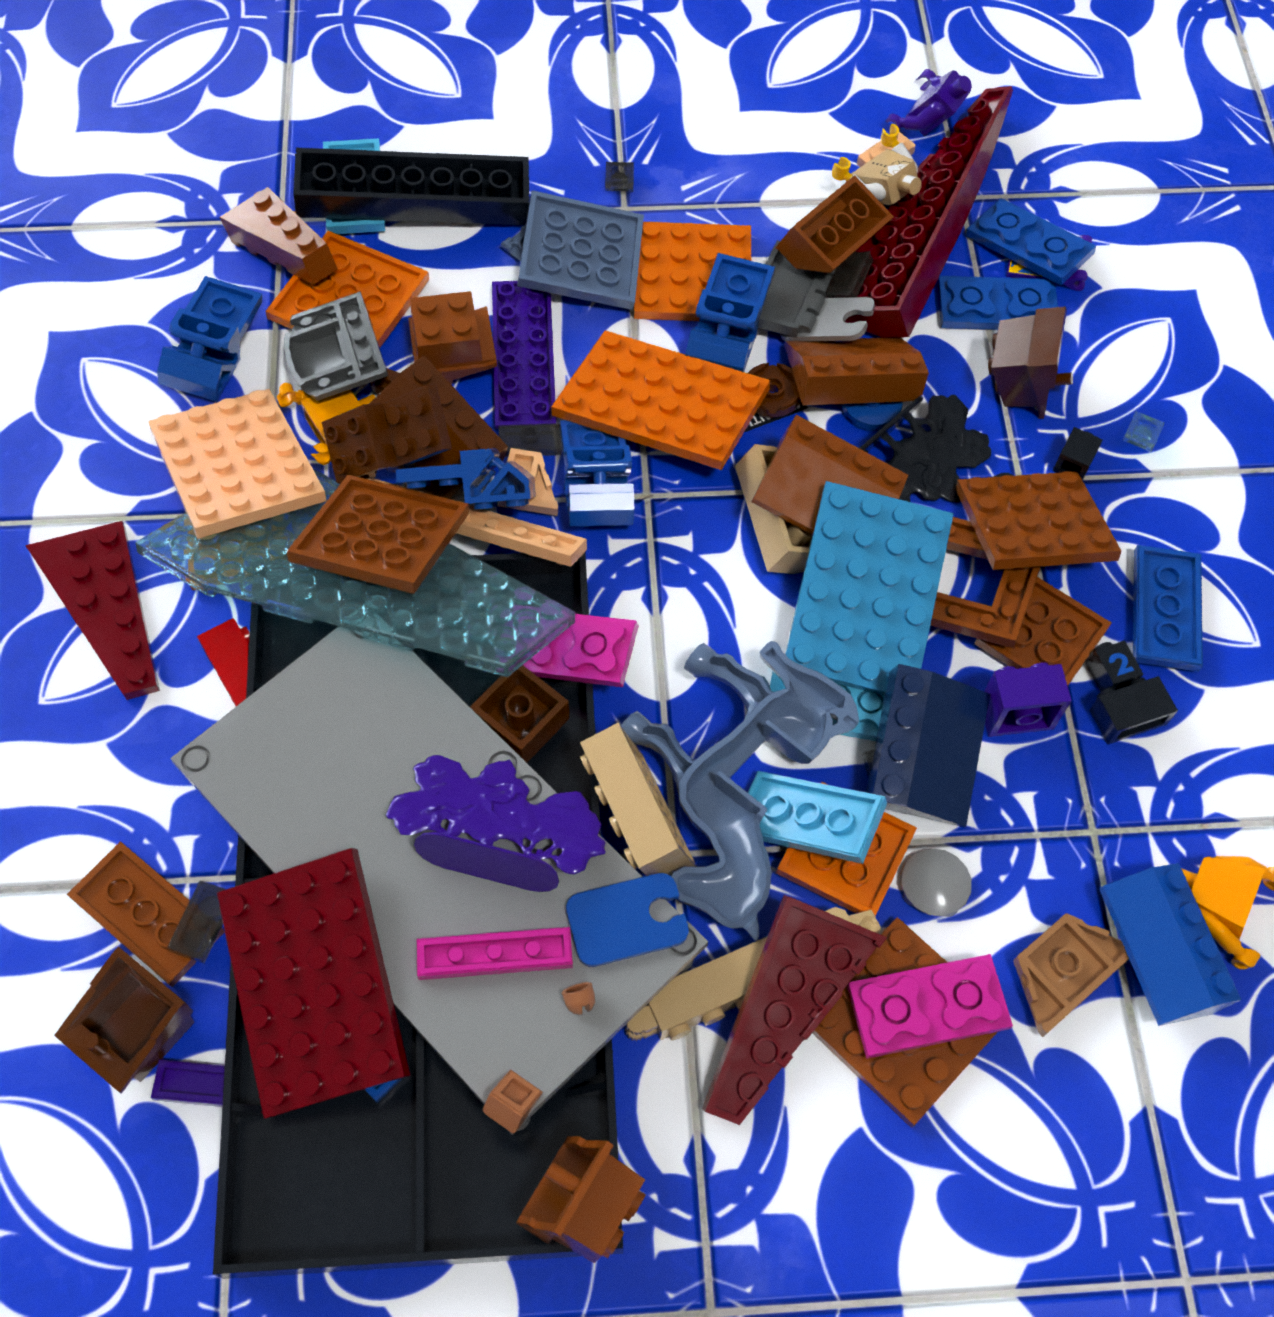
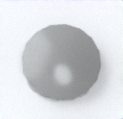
M926 849L917 852L909 858L902 870L901 885L904 891L903 898L908 905L914 906L928 915L951 917L966 904L971 894L972 879L967 867L957 856L946 850Z

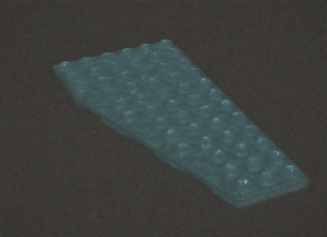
M313 469L325 490L326 500H328L340 484ZM326 501L197 539L185 512L135 542L137 552L207 596L215 597L218 593L262 605L263 610L310 624L314 620L362 632L365 639L409 651H413L417 647L465 660V666L505 677L510 676L575 623V612L450 543L415 594L288 562L287 550Z

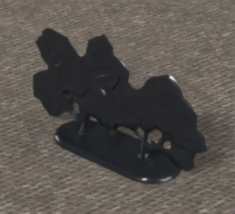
M920 395L859 449L868 453L882 440L886 441L894 449V456L887 464L908 474L899 498L900 500L910 502V495L914 492H919L925 500H938L940 497H943L946 501L960 503V498L956 491L957 480L960 478L956 473V468L967 466L976 468L979 464L990 458L991 448L989 447L988 435L977 430L965 429L968 408L956 395H950L949 397L933 395L929 400L926 417L914 418L912 413L923 401V396ZM904 420H907L910 423L913 435L910 438L895 441L889 434ZM921 425H929L931 427V431L927 432L923 427H921Z

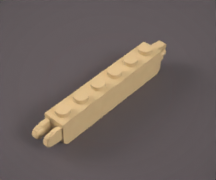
M838 907L825 911L873 932L879 933L881 930L880 924L872 910L849 916L845 910ZM767 937L676 976L626 1024L625 1031L628 1038L637 1042V1040L641 1041V1038L645 1039L658 1034L660 1040L670 1037L671 1041L688 1035L691 1032L690 1027L704 1022L705 1026H708L725 1017L724 1012L735 1007L740 1010Z

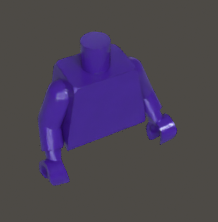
M925 69L916 79L926 78L928 80L920 87V90L924 91V93L906 117L901 118L896 114H890L885 122H893L899 129L919 130L925 136L952 116L969 95L972 83L967 76H961L955 70L948 72L944 76H936L932 70Z

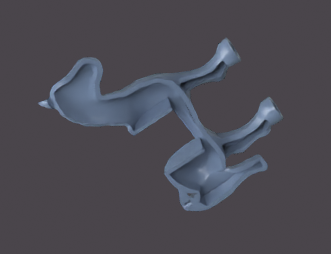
M775 641L768 642L759 653L762 661L780 678L786 689L776 692L771 691L770 685L764 676L743 667L728 653L717 654L711 647L702 643L690 654L685 662L684 669L695 678L709 677L731 687L746 706L747 713L744 721L728 736L711 746L696 759H692L685 753L677 741L673 729L668 724L651 723L638 711L632 713L623 722L621 727L635 745L646 746L662 756L676 782L682 809L692 825L711 842L720 859L719 862L707 867L684 866L673 872L671 877L676 882L680 895L677 900L707 913L717 922L728 928H744L757 941L759 937L757 913L763 908L768 898L772 875L769 856L764 846L760 829V822L768 809L730 778L765 740L790 759L801 764H809L820 755L831 738L847 733L858 725V710L852 696L840 685L822 673L790 660ZM832 718L837 720V723L834 725Z

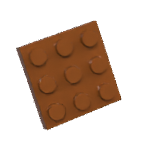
M1037 577L1015 648L981 639H976L974 644L1006 665L1013 666L1016 669L1029 668L1037 663L1061 664L1068 686L1112 622Z

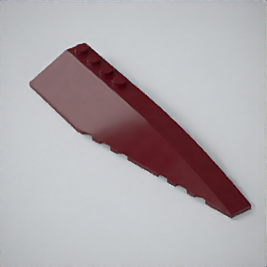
M1012 86L987 88L967 110L968 116L958 120L953 126V134L949 138L944 137L938 144L939 150L935 154H929L918 167L917 177L921 179L920 191L915 195L907 194L887 209L894 216L892 220L847 258L826 298L869 297L874 300L875 307L872 316L852 315L845 320L846 323L867 321L868 327L865 332L880 337H910L976 199L1005 119L1013 92Z

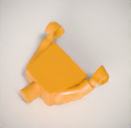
M290 383L281 384L279 387L280 393L277 395L281 407H287L293 402L302 406L305 420L320 442L313 446L318 453L311 455L322 465L330 463L331 459L321 422L363 404H369L375 398V395L372 394L358 401L350 389L316 401L303 390L294 391Z
M1215 856L1203 858L1198 874L1182 869L1213 939L1228 954L1234 955L1231 963L1235 968L1245 970L1249 967H1254L1261 955L1255 950L1243 948L1240 937L1261 880L1265 886L1274 891V867L1267 868V866L1246 856Z

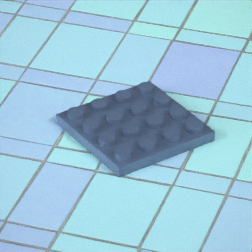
M532 190L517 286L633 310L644 215Z

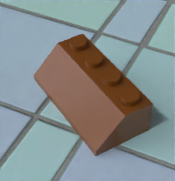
M854 175L797 222L776 248L796 269L831 273L891 221L894 216Z

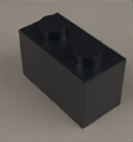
M1159 676L1148 680L1144 677L1135 679L1127 684L1126 687L1118 690L1115 687L1107 688L1096 696L1097 699L1089 710L1107 744L1165 726L1178 711Z

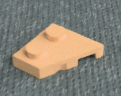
M511 448L507 462L515 461L534 476L536 496L529 499V504L524 506L506 507V501H498V506L558 516L557 500L555 501L552 484L545 469L542 453Z

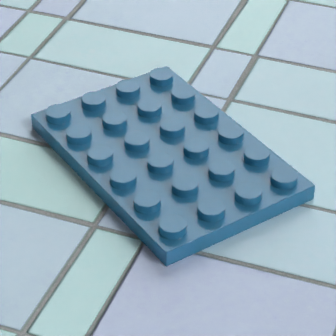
M826 481L785 655L790 660L804 667L822 673L837 684L882 695L886 693L889 672L898 664L921 669L954 513Z

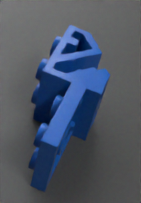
M718 253L706 288L702 290L695 314L699 317V322L690 331L685 356L699 358L745 372L757 336L759 318L774 276L775 267Z
M205 276L185 309L179 308L170 323L169 331L171 335L180 338L181 342L178 347L172 345V347L162 348L157 369L159 384L217 402L241 360L239 343L263 302L262 293Z
M567 420L560 421V436L565 464L564 490L569 525L581 527L633 525L635 510L634 484L627 483L628 476L631 473L632 458L630 447L626 445L625 439Z
M496 448L460 451L461 464L395 470L397 483L406 482L407 489L431 486V480H438L439 486L463 483L465 503H473L474 509L494 508L497 506V501H506V507L524 506L529 504V499L536 496L534 476L515 461H508L505 464L499 459L500 453ZM494 465L499 469V472L493 478V480L489 482V480L495 475L496 472L494 470H491L489 473L487 472ZM485 475H487V476L483 479V481L478 485V483L480 482V480H481Z

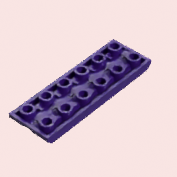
M492 281L493 343L497 360V367H494L495 429L525 426H557L556 417L552 416L551 406L555 402L551 293L517 286L518 281Z

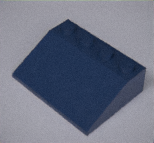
M902 664L894 667L889 672L866 793L885 796L887 800L885 809L966 827L990 694L932 671Z

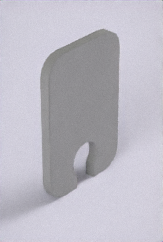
M869 297L825 298L810 333H798L797 338L781 333L780 336L784 341H852L859 339L864 335L868 327L867 321L846 323L845 320L857 314L872 316L875 302Z

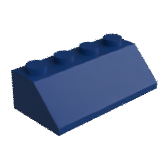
M1179 863L1151 867L1099 888L1158 1026L1212 1015L1241 1000Z

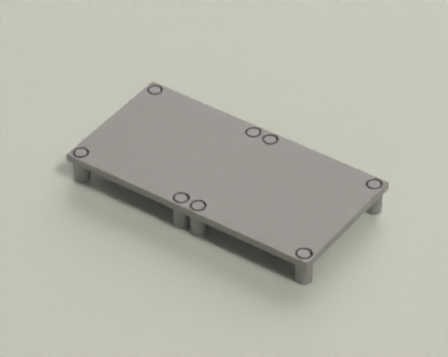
M365 605L170 759L273 874L349 848L358 849L394 1006L484 1105L490 1092L510 1070L543 1092L542 1096L517 1130L520 1131L529 1124L531 1116L680 972H685L692 966L694 958L708 946V941L687 921L689 928L688 937L679 946L598 967H588L581 963L577 956L571 932L573 968L419 980L417 977V939L570 927L566 905L573 895L641 878L642 876L603 837L601 838L606 842L604 847L606 853L591 857L587 862L585 870L575 875L563 872L557 867L556 862L552 858L541 859L554 868L559 878L557 888L548 892L529 891L444 869L423 859L416 852L414 847L415 839L423 833L436 831L425 830L414 835H401L395 827L394 820L388 819L385 815L394 796L420 790L421 787L415 781L413 767L420 762H425L426 758L432 755H441L460 762L463 770L466 771L470 778L478 777L488 764L510 759L517 771L515 774L516 778L523 780L530 790L526 798L530 804H539L557 792ZM447 819L442 820L441 827L447 830L450 821ZM461 833L458 836L463 839L479 842L468 833ZM524 838L523 845L528 848L531 842ZM499 839L493 844L495 847L523 854L520 846L512 840ZM544 839L538 842L532 852L536 853L537 849H541L543 852L553 845V841L551 839ZM557 848L552 852V855L559 856L562 853V849ZM664 899L654 901L649 908L651 917L658 922H667L673 916L680 915ZM591 982L595 993V1004L592 1010L587 1012L585 1007L582 1006V1015L573 1014L565 1005L562 991L575 984Z

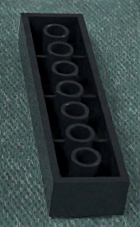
M296 148L293 191L296 214L301 218L525 225L530 203L529 157Z

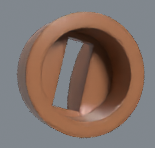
M591 982L575 984L562 991L565 1005L573 1014L582 1015V1006L585 1007L587 1012L592 1010L595 1004V993Z

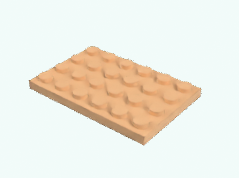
M270 389L256 390L244 396L226 398L214 404L192 407L187 411L172 415H162L157 419L148 421L151 433L197 539L327 501L325 490Z

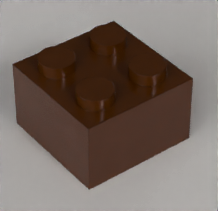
M517 660L470 706L526 763L570 719L569 701Z

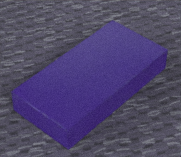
M159 1060L150 1098L154 1101L222 1107L225 1066Z

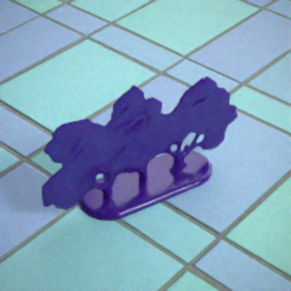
M432 755L426 758L425 762H420L413 767L415 781L421 787L420 790L394 796L385 815L388 819L394 820L395 827L401 835H414L425 830L436 831L423 833L414 842L416 852L431 864L529 891L548 892L557 888L559 884L557 872L551 865L541 859L552 858L556 862L557 867L563 872L575 875L585 870L587 862L591 857L606 853L604 849L606 842L598 836L601 822L598 820L597 815L589 810V803L581 792L556 793L539 804H530L526 800L530 790L523 780L516 778L515 774L517 771L510 759L488 764L478 777L470 778L466 771L463 770L460 762L441 755ZM444 819L450 821L447 830L441 827V822ZM461 833H468L479 842L463 839L458 836ZM524 838L531 842L528 848L523 845ZM499 839L512 840L520 846L523 854L493 846V844ZM544 839H551L553 841V845L543 852V850L537 849L536 853L532 852L538 842ZM557 848L562 849V853L559 856L552 855V852Z

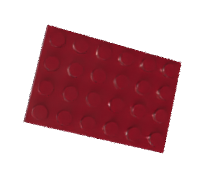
M349 848L217 892L264 1119L410 1076L358 849Z

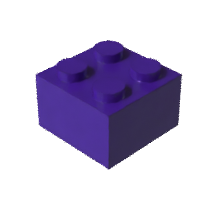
M1037 663L1029 668L1016 669L1013 666H1007L994 671L984 691L990 694L985 721L988 737L1054 730L1072 701L1062 665Z

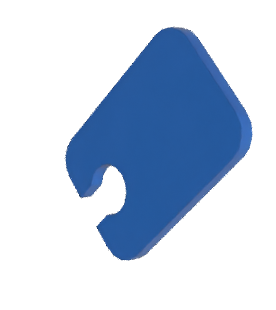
M657 873L573 895L568 900L566 909L580 962L588 967H598L683 944L689 933L685 913L673 916L667 922L655 921L649 913L650 905L654 901L659 899L670 901L680 897L674 879L668 874Z

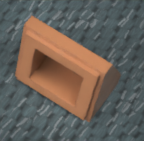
M510 1070L488 1095L483 1112L511 1133H515L543 1092Z

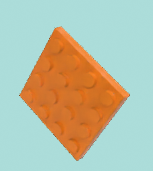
M643 222L634 319L699 321V317L695 314L702 290L706 288L717 254L721 253L751 261V225Z
M328 230L322 239L327 243L338 270L314 285L293 275L266 309L267 319L293 329L295 325H292L290 322L292 315L361 291L379 347H381L411 306L410 298L417 297L430 280L429 272Z

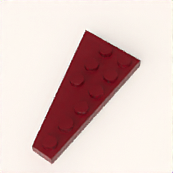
M123 521L25 545L126 700L160 691L129 540Z
M784 895L702 1110L740 1125L769 1089V1083L780 1069L788 1065L793 1058L792 1054L803 1040H807L843 995L842 991L855 974L859 975L866 966V961L877 947L880 948L888 937Z

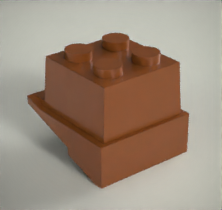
M471 291L410 298L411 317L408 320L414 362L425 355L450 384H453L455 379L497 367L488 308L485 306L474 310Z
M567 1136L516 1221V1224L545 1243L549 1244L551 1239H554L593 1263L602 1256L608 1259L625 1233L618 1228L623 1218L629 1222L646 1196L645 1193L640 1191L645 1179L609 1154L614 1146L609 1141L585 1140L580 1136Z

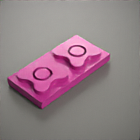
M510 607L493 668L496 672L504 673L517 660L538 677L623 687L639 625L636 620Z
M991 954L852 981L847 985L866 1059L1004 1031L1013 1027Z

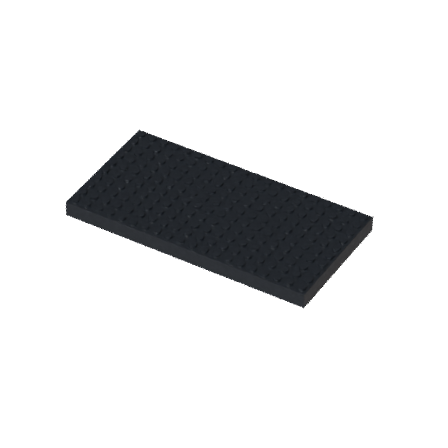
M586 551L572 567L559 565L556 562L539 557H532L525 553L440 556L415 594L295 563L254 564L246 698L366 605L470 707L503 674L496 672L493 665L510 607L589 615ZM539 677L569 701L570 719L527 764L557 793L581 792L589 803V810L595 813L600 821L599 797L594 788L598 785V780L595 774H588L580 756L585 754L580 742L595 735L593 684ZM238 835L235 886L273 874ZM231 963L213 1275L222 1279L581 1256L554 1239H551L549 1244L545 1243L516 1224V1221L567 1136H580L585 1140L609 1141L614 1145L609 1154L618 1160L612 1039L531 1116L529 1124L524 1129L516 1131L511 1135L507 1129L483 1112L484 1104L395 1007L410 1076L404 1077L378 1103L365 1090H360L264 1119ZM622 1222L620 1223V1225H619V1227H618V1228L621 1229V1230H622ZM623 1237L613 1254H623Z

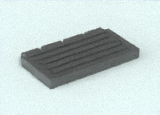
M777 240L766 262V265L774 266L775 271L759 318L758 328L797 338L798 333L811 332L816 316L819 315L841 265L831 273L796 269L776 248L780 242Z

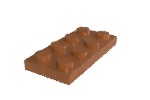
M121 841L66 894L170 987H173L225 932L222 927Z

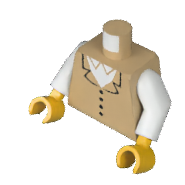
M896 124L890 125V134L884 128L881 133V143L886 147H892V150L886 149L851 174L849 173L850 160L840 157L838 164L834 163L832 177L836 180H845L847 182L855 175L885 205H892L907 194H917L921 189V179L917 177L918 166L905 145L898 142L899 128Z

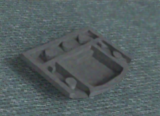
M361 291L292 315L290 322L295 326L291 333H285L284 338L286 363L297 385L316 401L388 376L386 364L383 360Z

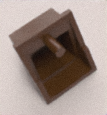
M1066 306L1036 309L1035 315L999 320L998 332L993 334L992 338L994 354L993 357H989L988 370L991 376L994 375L995 391L997 395H1001L1004 407H1037L1039 419H1044L1049 389L1055 388V386L1073 384L1072 372L1057 373L1067 312Z
M118 946L89 983L91 985L54 1036L122 1094L133 1078L142 1082L158 1064L159 1060L170 1051L195 1022L190 1016L193 1010L180 997Z

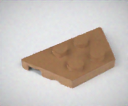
M1068 913L1064 914L1013 960L1038 1033L1042 1037L1049 1033L1129 959L1122 941L1109 936L1110 931L1098 926H1089L1082 919Z

